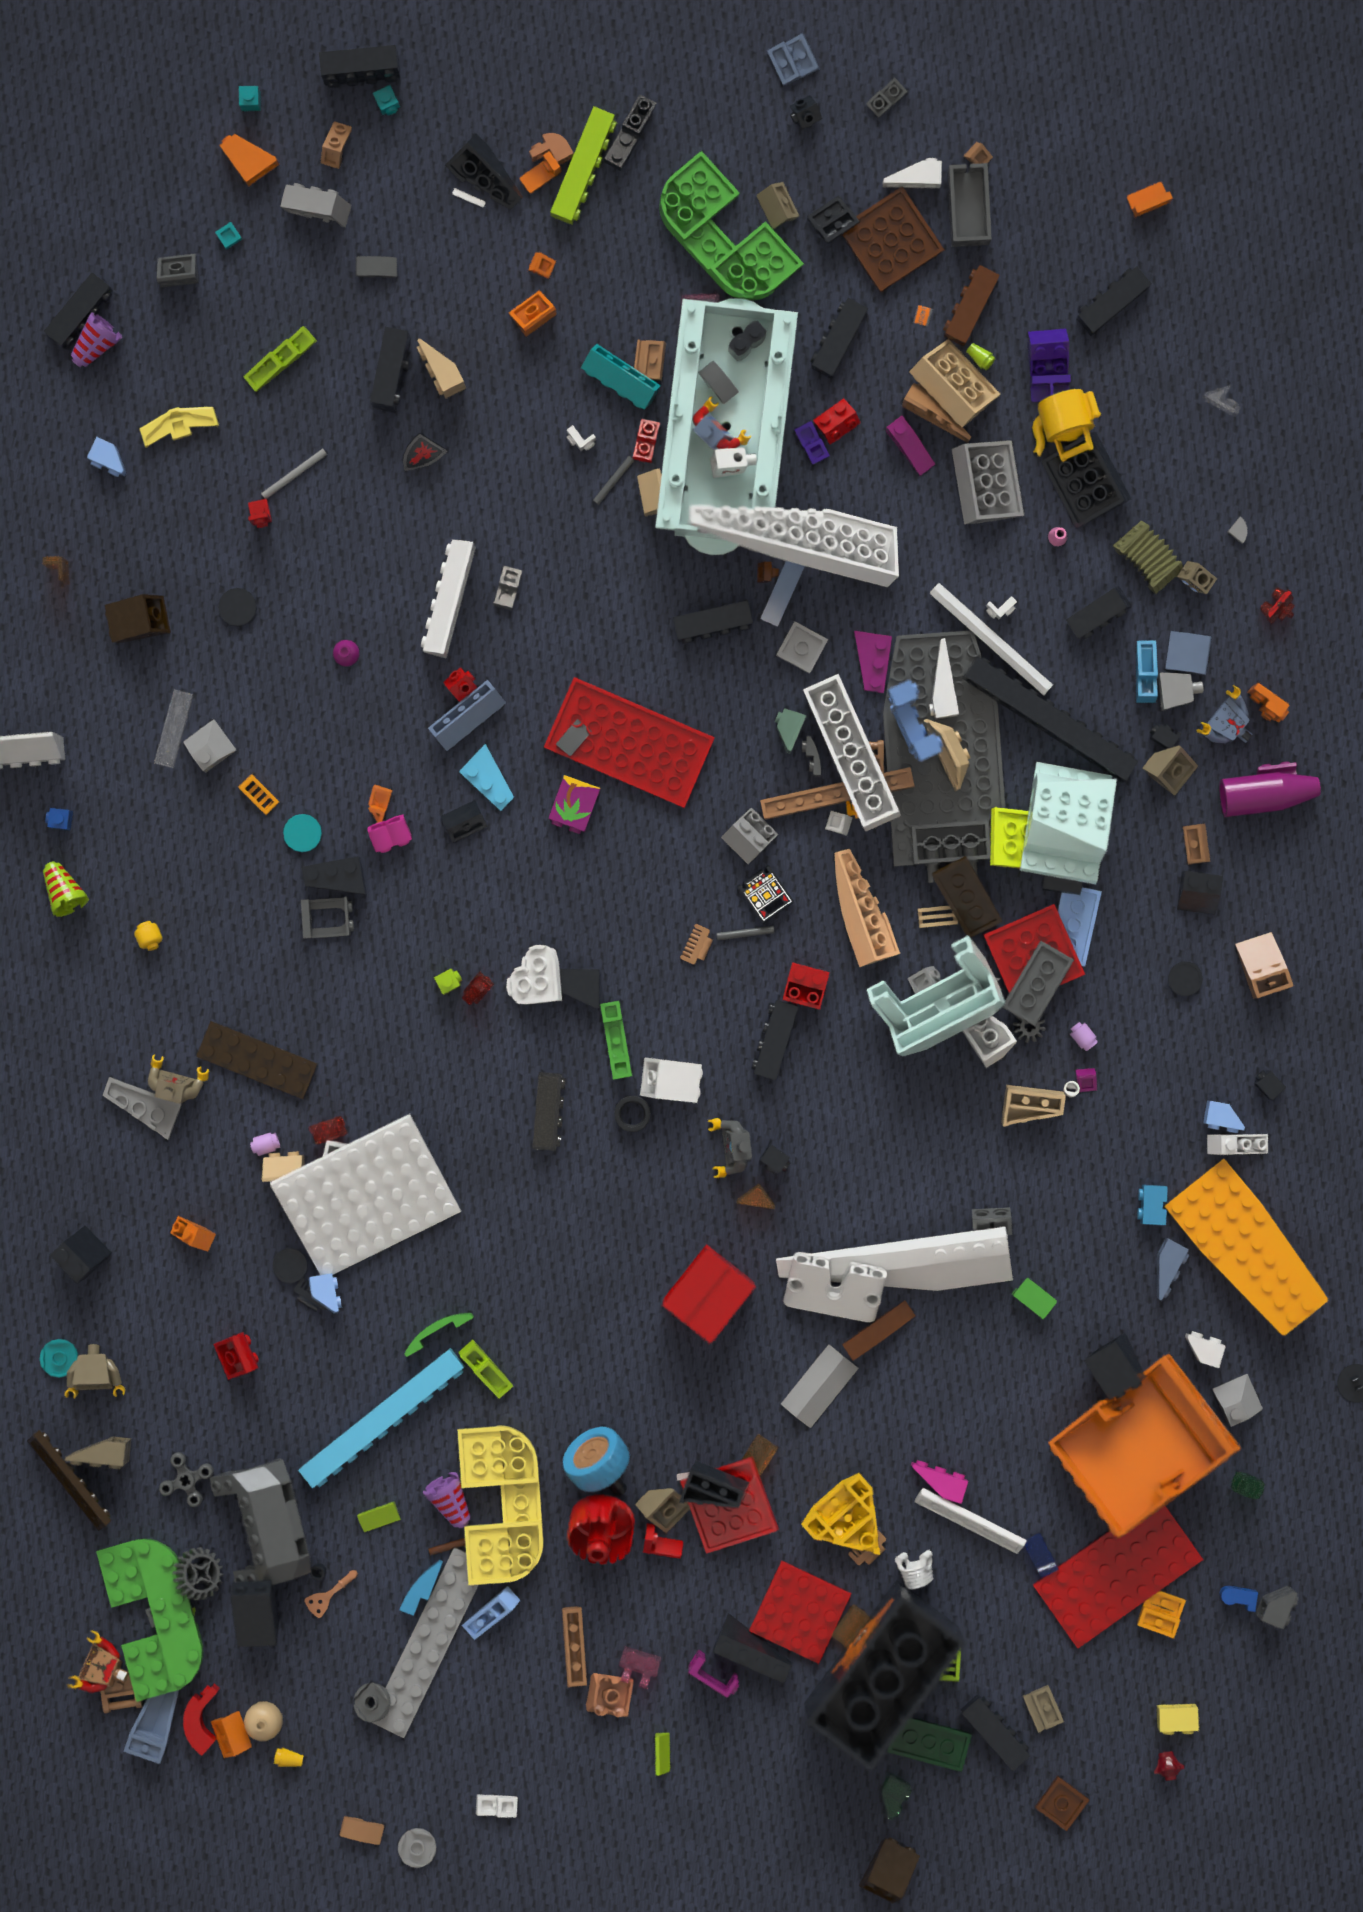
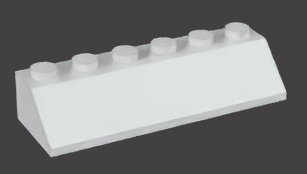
M452 539L451 544H447L445 555H448L447 561L442 563L440 571L443 574L442 580H438L435 592H438L437 599L432 601L430 610L433 611L431 618L428 617L426 623L428 633L427 636H423L421 642L424 653L443 658L447 657L475 552L473 542Z

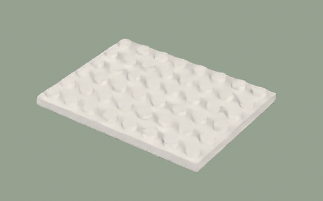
M410 1114L270 1182L272 1189L320 1275L331 1273L333 1275L461 1212Z

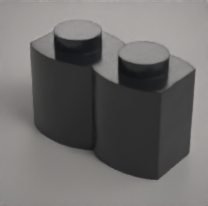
M758 321L750 323L742 334L735 336L731 340L728 352L736 361L743 360L749 355L751 349L763 343L766 337L765 328Z

